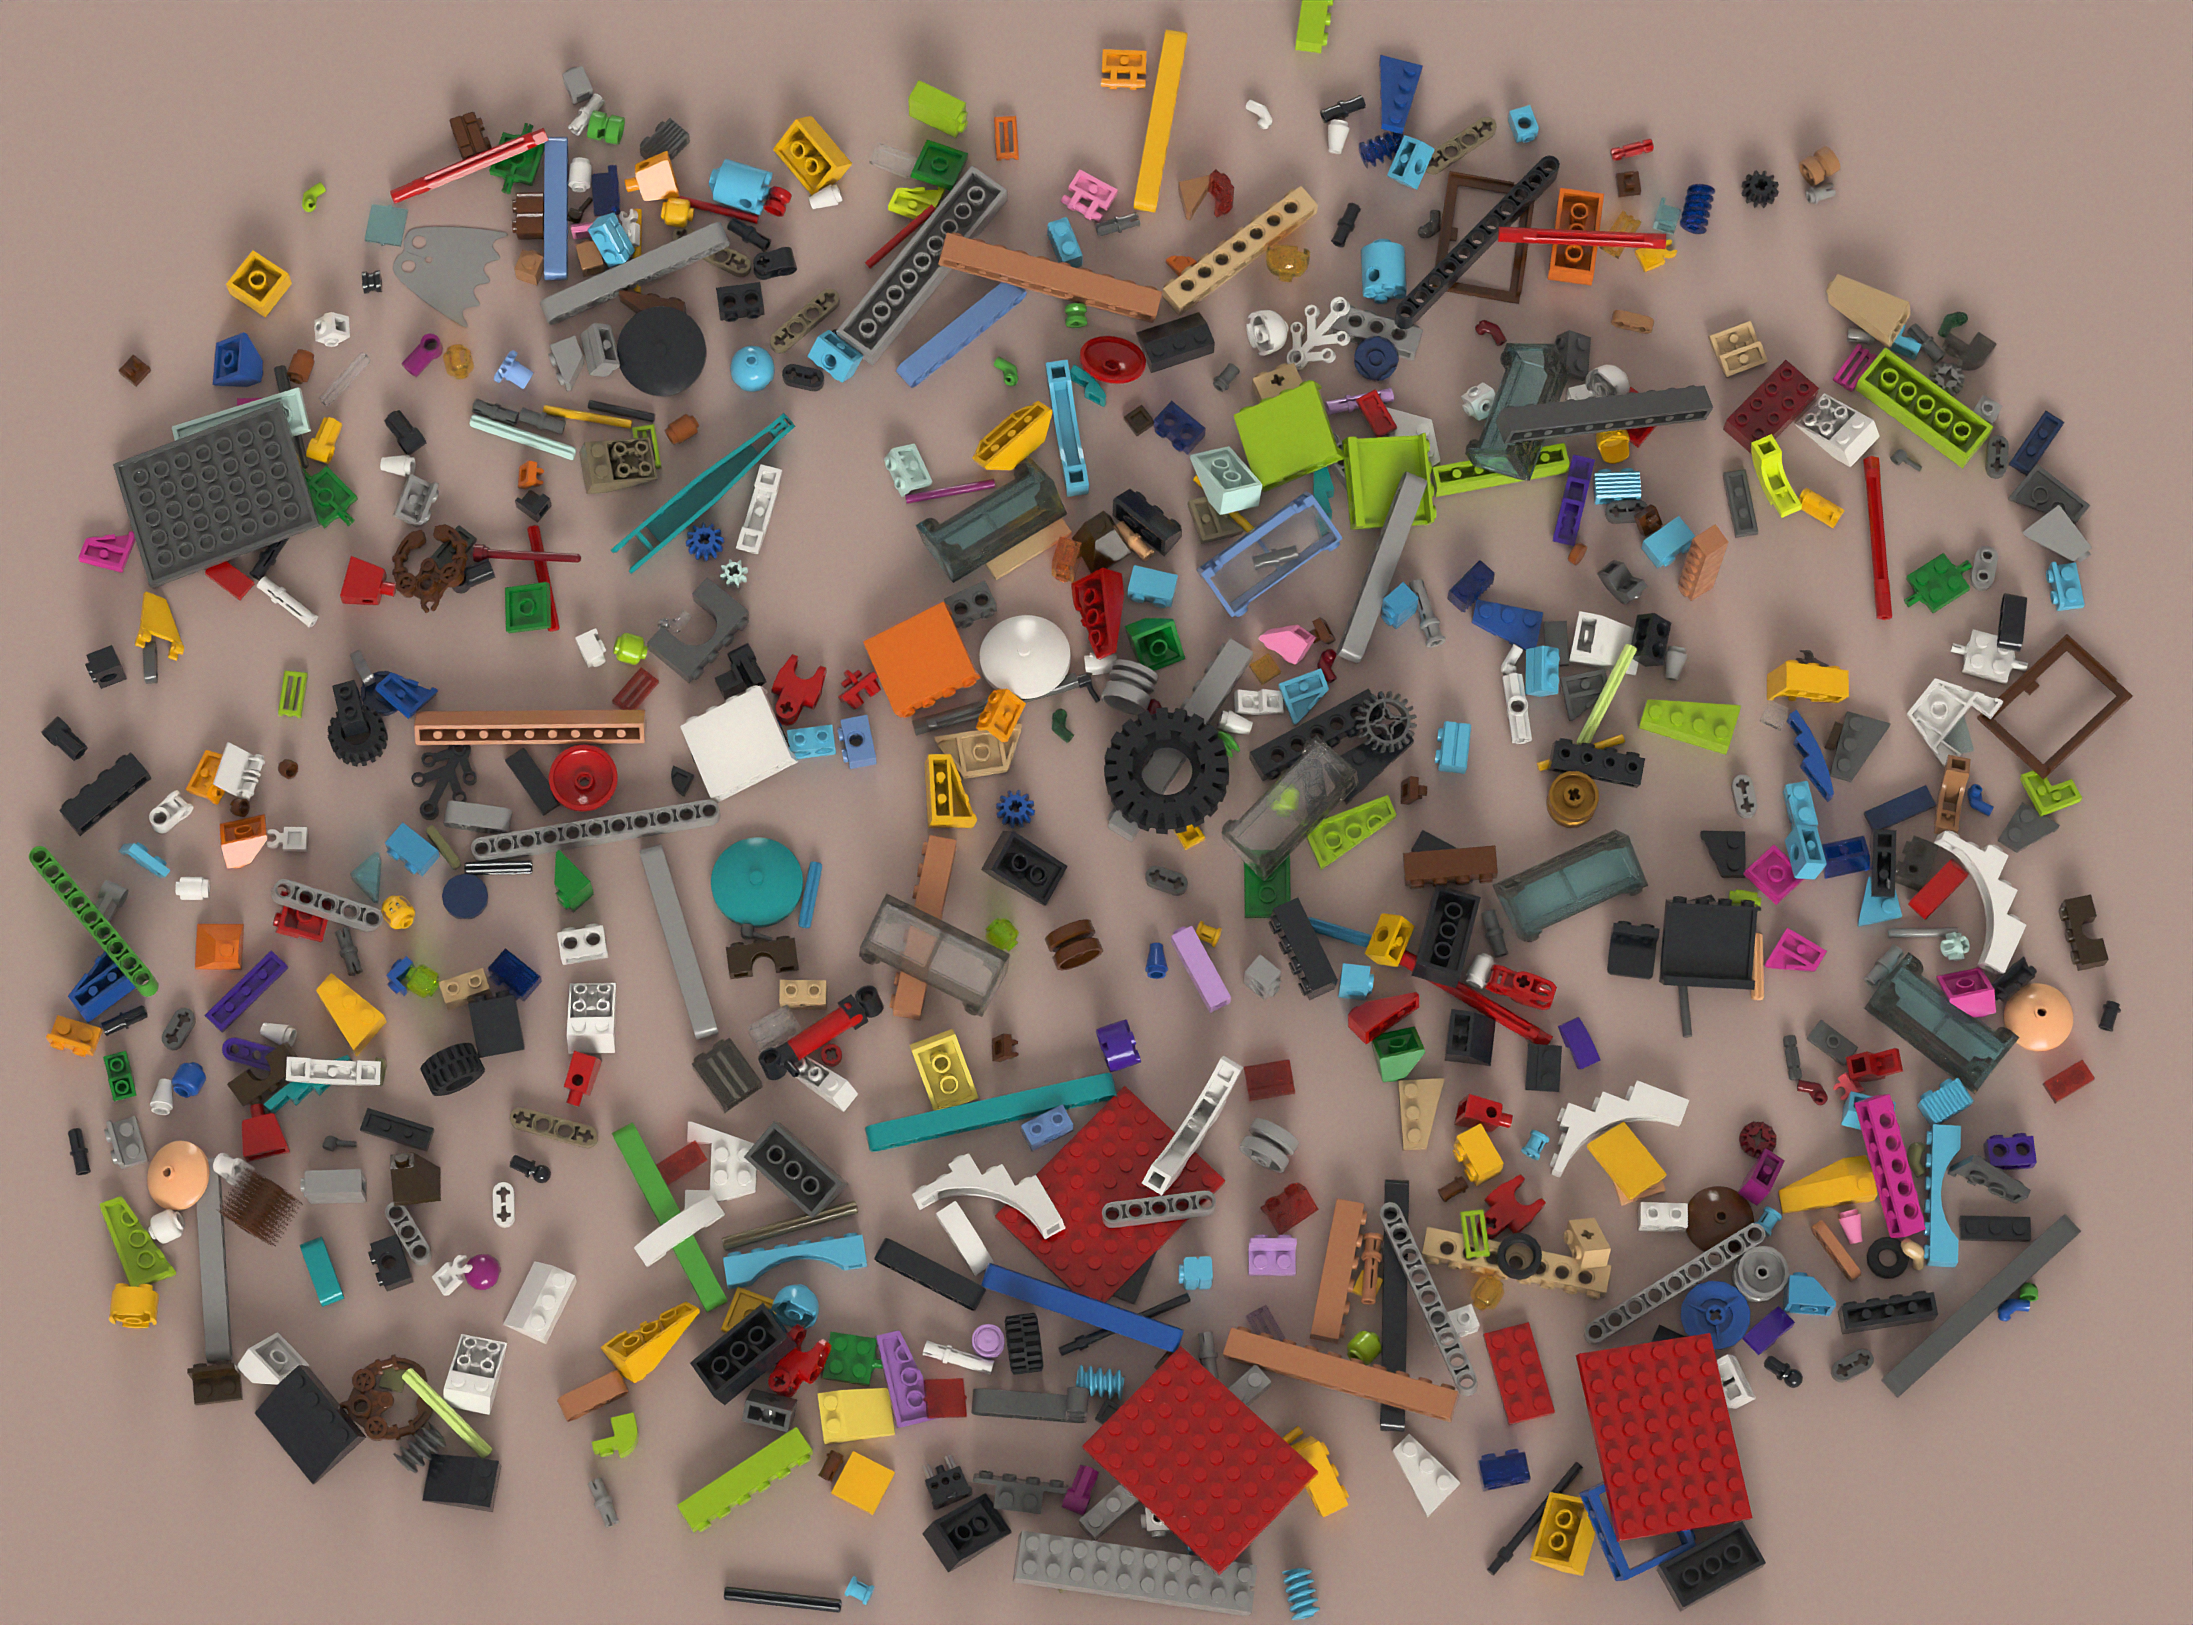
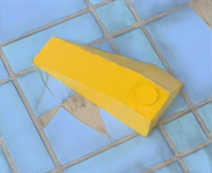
M1866 1155L1842 1158L1778 1190L1782 1214L1874 1201L1878 1195L1873 1171Z
M687 1301L661 1313L659 1319L654 1322L647 1323V1321L639 1324L641 1328L629 1334L627 1331L618 1334L601 1346V1350L623 1377L636 1383L654 1370L700 1313V1310Z

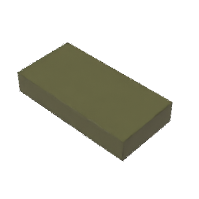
M433 824L426 828L428 838L452 869L456 870L462 866L460 859Z

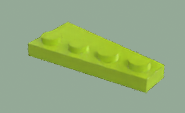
M1386 795L1303 827L1320 871L1394 820L1397 814L1389 796Z
M122 1196L99 1204L130 1287H139L140 1284L150 1285L176 1275L174 1268L168 1263L164 1254L155 1245L149 1233L140 1224L138 1218Z

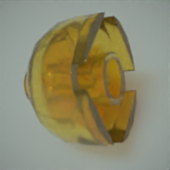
M1273 245V250L1269 246L1267 247V268L1273 275L1279 277V281L1292 282V278L1302 276L1308 269L1310 261V251L1304 248L1303 253L1298 251L1297 246Z

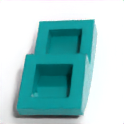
M1073 365L1070 370L1071 381L1085 388V398L1105 407L1107 396L1101 386L1087 372Z

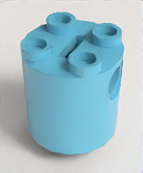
M726 158L720 168L713 169L710 176L709 186L713 194V201L761 215L764 206L762 201L763 199L767 200L771 187L767 185H770L773 173Z
M1377 239L1371 244L1364 246L1361 249L1363 296L1374 299L1376 304H1385L1389 299H1404L1407 296L1405 248L1398 243L1391 242L1389 239Z

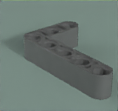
M1068 1387L1067 1395L973 1389L971 1413L989 1417L1086 1423L1089 1389Z

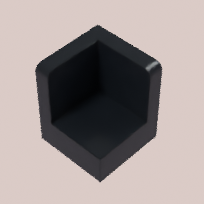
M529 490L522 499L517 497L515 500L516 507L537 523L552 506L548 496L543 493L539 496L532 490Z
M735 663L730 665V671L715 677V682L724 700L745 691L744 682Z

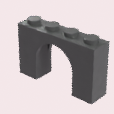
M708 577L692 595L694 602L707 611L717 623V628L712 638L701 645H687L679 641L664 627H661L647 642L648 650L688 683L693 679L697 680L703 674V668L708 663H713L717 659L721 648L730 645L734 639L733 635L738 630H743L749 623L748 610Z

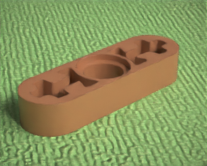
M1822 1220L1811 1227L1812 1233L1846 1279L1852 1282L1861 1276L1858 1266L1829 1227Z

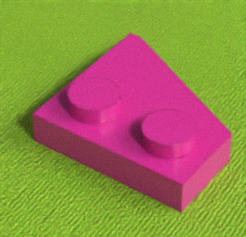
M130 531L129 535L115 537V534L104 537L86 538L78 557L79 562L123 573L136 540L133 531Z
M1787 928L1764 967L1815 972L1827 951Z

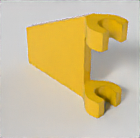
M145 591L143 594L140 627L135 645L144 648L145 642H150L151 636L155 635L172 642L168 651V658L177 660L178 654L182 655L184 652V645L167 600Z

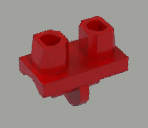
M859 669L853 674L846 670L844 675L847 679L841 682V685L844 688L850 684L852 686L838 696L841 702H846L853 710L857 709L864 703L858 694L860 690L864 688L870 697L881 690L878 682L875 680L878 676L875 672H870L858 681L857 679L863 675Z

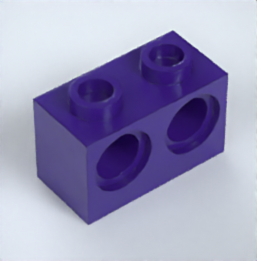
M2026 1133L2013 1134L2012 1137L2003 1138V1135H1993L1983 1144L1986 1162L2002 1170L2034 1168L2037 1163L2034 1137L2027 1136ZM2016 1147H2024L2027 1151V1154L2020 1155L2016 1151ZM1993 1148H2000L2004 1156H1996L1993 1153Z

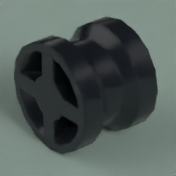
M380 270L374 273L362 272L364 294L370 293V291L382 292Z

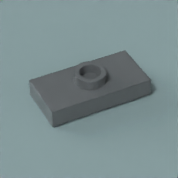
M1822 1020L1819 1021L1807 1037L1809 1042L1843 1067L1847 1063L1846 1057L1852 1056L1858 1049L1855 1044Z

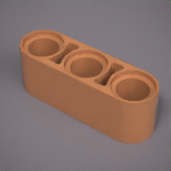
M616 1370L562 1395L557 1399V1402L566 1421L570 1422L624 1397L629 1393V1390L620 1371Z

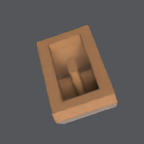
M1206 175L1179 182L1178 192L1187 220H1191L1211 189L1213 183L1212 176Z

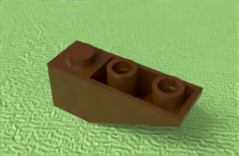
M631 289L619 290L620 302L636 314L642 310L658 306L672 307L686 313L685 302L679 298L670 297L667 299L661 298L654 293L645 295Z

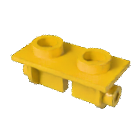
M1807 487L1799 496V501L1802 504L1801 510L1831 528L1835 527L1845 511Z

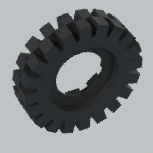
M1168 707L1156 708V714L1150 715L1148 710L1139 713L1138 720L1133 721L1130 718L1122 725L1123 730L1121 733L1116 731L1111 739V747H1107L1104 776L1112 804L1117 811L1120 810L1122 812V817L1129 823L1135 821L1138 828L1148 832L1150 828L1156 829V834H1168V829H1175L1177 834L1187 831L1186 826L1191 824L1196 828L1204 823L1206 815L1211 817L1218 810L1217 804L1223 802L1227 793L1226 786L1229 785V762L1222 738H1218V733L1211 724L1208 726L1204 724V718L1195 713L1190 717L1187 715V710L1175 708L1174 713L1168 712ZM1173 748L1179 750L1187 756L1191 763L1192 776L1189 783L1184 789L1175 794H1158L1149 789L1142 778V766L1145 759L1158 749Z

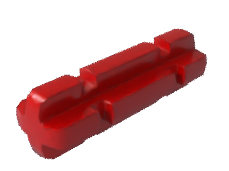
M1651 139L1642 140V143L1638 141L1623 145V148H1612L1610 153L1613 161H1618L1622 157L1629 158L1640 155L1642 152H1652L1654 145Z

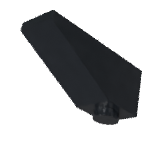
M1873 829L1870 836L1871 897L1895 898L1897 830Z

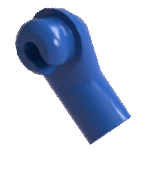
M1973 784L1967 791L1971 808L1990 816L1994 806L1983 801L1982 787L1978 784Z
M2007 1299L1998 1308L1999 1320L2009 1321L2010 1315L2015 1311L2029 1312L2030 1300Z

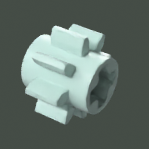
M729 559L727 566H721L722 571L725 573L721 574L720 578L721 580H727V587L736 585L739 588V584L742 581L747 582V578L743 574H747L748 569L747 567L742 568L741 560L736 563Z
M1961 932L1945 934L1946 940L1941 942L1942 954L1948 957L1949 960L1965 959L1963 953H1967L1970 948L1968 939L1962 936Z

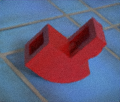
M1897 1048L1875 1054L1866 1051L1846 1057L1850 1080L1876 1081L1885 1079V1076L1903 1072L1901 1057Z

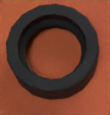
M1511 1234L1504 1238L1499 1245L1496 1257L1498 1267L1509 1278L1516 1280L1527 1279L1535 1274L1541 1264V1246L1529 1234ZM1523 1243L1532 1250L1533 1261L1526 1269H1514L1507 1263L1505 1257L1506 1250L1512 1244Z

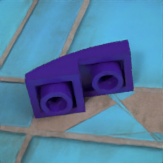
M1579 1017L1558 1026L1565 1047L1570 1048L1577 1069H1583L1601 1061L1595 1045Z
M1778 1306L1756 1324L1743 1337V1340L1760 1355L1771 1347L1781 1335L1792 1328L1795 1322Z

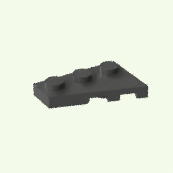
M2038 464L2008 498L2010 501L2046 514L2060 505L2073 524H2076L2090 507L2086 501Z
M1847 711L1830 770V777L1852 782L1869 755L1889 729L1891 723Z
M1975 1154L1950 1166L1948 1174L1953 1177L1959 1174L1968 1178L1967 1183L1974 1186L1976 1184L1988 1187L1990 1193L2015 1204L2028 1198L2031 1191L2021 1181L2011 1178L2002 1169L1992 1166L1983 1157Z

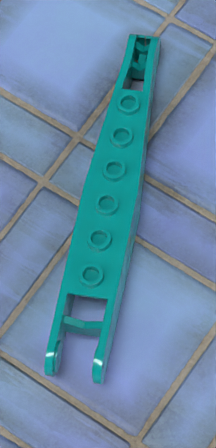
M783 413L769 426L697 476L614 546L611 552L613 554L617 553L629 543V540L636 536L649 553L629 568L628 572L630 574L634 573L721 499L777 442L796 427L794 423ZM769 433L774 440L759 454L752 444ZM647 527L660 544L654 548L640 531Z

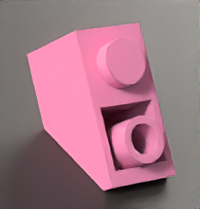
M1292 625L1269 629L1259 637V640L1268 649L1275 650L1282 655L1285 661L1296 665L1305 657L1316 637L1301 626Z

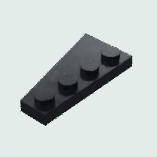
M1403 722L1394 726L1393 740L1400 734ZM1382 733L1377 735L1378 738L1386 740ZM1406 735L1410 742L1404 744L1401 741L1403 748L1400 750L1394 745V752L1391 753L1388 751L1387 746L1384 753L1380 752V745H1378L1376 750H1372L1373 742L1371 741L1368 745L1362 743L1324 764L1325 771L1346 805L1414 743L1412 737Z

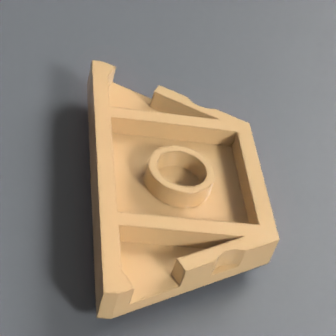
M1022 724L1015 725L1008 742H1001L987 730H975L935 737V743L943 754H951L962 779L1005 773L1009 771L1022 731Z

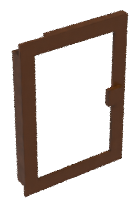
M1449 171L1435 267L1448 254L1450 241L1456 242L1458 228L1452 227L1458 185L1507 194L1516 185L1514 184L1515 182ZM1534 202L1520 216L1519 227L1531 228ZM1516 243L1510 291L1455 282L1446 292L1519 304L1529 243ZM1432 284V287H1433V288H1437V287H1438L1437 285Z
M2066 634L1998 697V699L2003 701V704L1991 719L1982 713L1977 719L2044 780L2126 704L2133 695L2117 682L2116 677ZM2067 651L2114 693L2116 697L2043 764L1994 718L2023 691L2030 696L2039 688L2040 685L2035 680Z

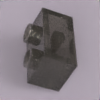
M1915 835L1911 842L1906 841L1902 850V854H1905L1903 862L1898 861L1895 874L1897 877L1895 882L1919 892L1925 884L1939 845Z

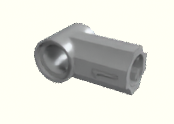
M106 880L100 888L99 899L95 906L110 923L116 910L121 908L126 901L129 891Z

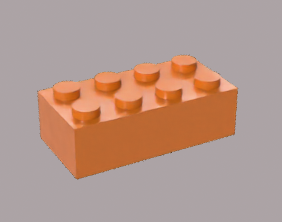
M1560 188L1554 229L1600 231L1604 194ZM1552 244L1547 280L1591 286L1598 246Z

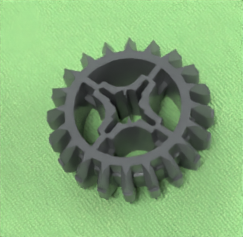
M1383 691L1378 692V699L1374 694L1370 695V701L1365 699L1362 702L1366 708L1359 707L1357 709L1363 716L1355 717V720L1362 722V724L1355 726L1358 730L1363 729V732L1358 735L1359 738L1367 737L1364 741L1365 745L1370 744L1372 741V750H1376L1378 745H1380L1379 750L1381 753L1385 752L1386 746L1390 753L1394 752V745L1398 750L1402 749L1401 741L1404 744L1410 742L1406 735L1413 737L1415 734L1409 728L1417 727L1416 723H1411L1412 719L1417 718L1416 714H1409V711L1414 709L1413 706L1405 707L1408 703L1407 699L1399 702L1401 698L1399 693L1392 699V691L1387 692L1386 698ZM1379 704L1378 718L1369 721L1371 711ZM1386 704L1397 708L1401 716L1393 715ZM1385 718L1386 720H1396L1388 724L1389 728H1387L1386 724H1376ZM1403 722L1400 734L1393 740L1394 726ZM1371 728L1380 729L1386 740L1378 738Z

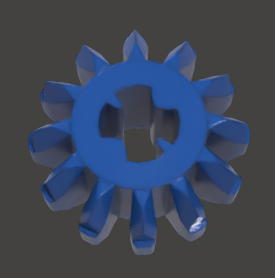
M703 522L701 524L702 528L699 529L694 525V532L687 533L689 539L686 540V546L690 547L688 549L690 555L695 554L697 560L704 556V560L707 562L709 560L708 556L711 555L716 559V552L723 551L721 544L724 543V538L721 537L720 529L715 530L714 524L706 528V524ZM705 539L706 542H707V540H709V543H708V544H704V542H703V543L701 544V541Z
M1009 790L1007 792L1008 798L1001 795L1000 801L1002 803L996 804V809L1000 810L997 812V817L1003 818V825L1010 822L1011 829H1014L1017 823L1020 828H1023V821L1030 823V816L1035 815V810L1032 809L1034 801H1028L1029 794L1027 793L1021 797L1020 790L1016 791V795H1013ZM1017 806V809L1019 808V812L1015 813L1014 810H1012V807Z

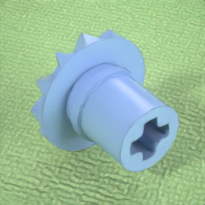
M512 350L507 354L497 370L494 381L500 383L504 377L506 378L505 380L511 381L524 389L534 372L521 365L519 361H515L518 353Z

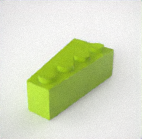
M1647 699L1639 729L1726 755L1742 705Z

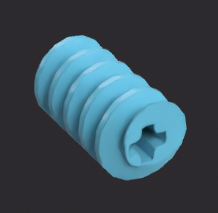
M1080 1365L1077 1372L1076 1387L1089 1389L1091 1397L1098 1390L1100 1398H1103L1105 1392H1108L1109 1399H1112L1114 1394L1117 1393L1118 1399L1122 1400L1125 1375L1122 1377L1121 1371L1117 1370L1113 1376L1110 1368H1108L1104 1375L1101 1367L1094 1373L1092 1366H1089L1087 1372H1084L1083 1365Z
M1297 1568L1282 1572L1283 1575H1289L1283 1580L1284 1584L1291 1585L1285 1591L1288 1594H1293L1287 1599L1288 1603H1294L1289 1610L1290 1612L1297 1613L1291 1617V1620L1312 1617L1314 1613L1320 1610V1607L1312 1606L1313 1603L1318 1601V1598L1310 1596V1594L1316 1591L1315 1588L1308 1587L1309 1584L1314 1582V1579L1306 1577L1312 1573L1310 1569Z

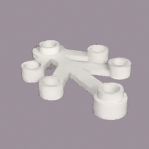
M1336 297L1331 301V312L1318 328L1316 327V318L1320 314L1319 308L1312 304L1305 308V315L1307 316V341L1302 346L1301 336L1305 333V326L1300 322L1292 323L1290 331L1292 333L1293 349L1287 354L1288 365L1294 363L1297 370H1301L1308 362L1324 360L1326 363H1331L1335 360L1336 354L1330 348H1325L1322 352H1309L1314 346L1334 343L1345 346L1350 342V336L1345 331L1324 335L1340 316H1345L1349 312L1350 304L1346 299ZM1345 305L1344 309L1339 311V307ZM1315 309L1314 314L1310 315V310ZM1297 326L1301 327L1299 332H1295ZM1345 335L1344 341L1340 342V337ZM1328 352H1331V356L1328 359H1326V354ZM1301 356V360L1296 363V358Z

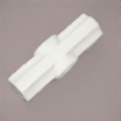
M1511 673L1502 677L1507 706L1506 714L1509 720L1512 743L1524 744L1532 740L1527 710L1528 702L1525 697L1522 674ZM1513 705H1519L1522 707L1523 710L1521 712H1515L1512 710L1511 707Z

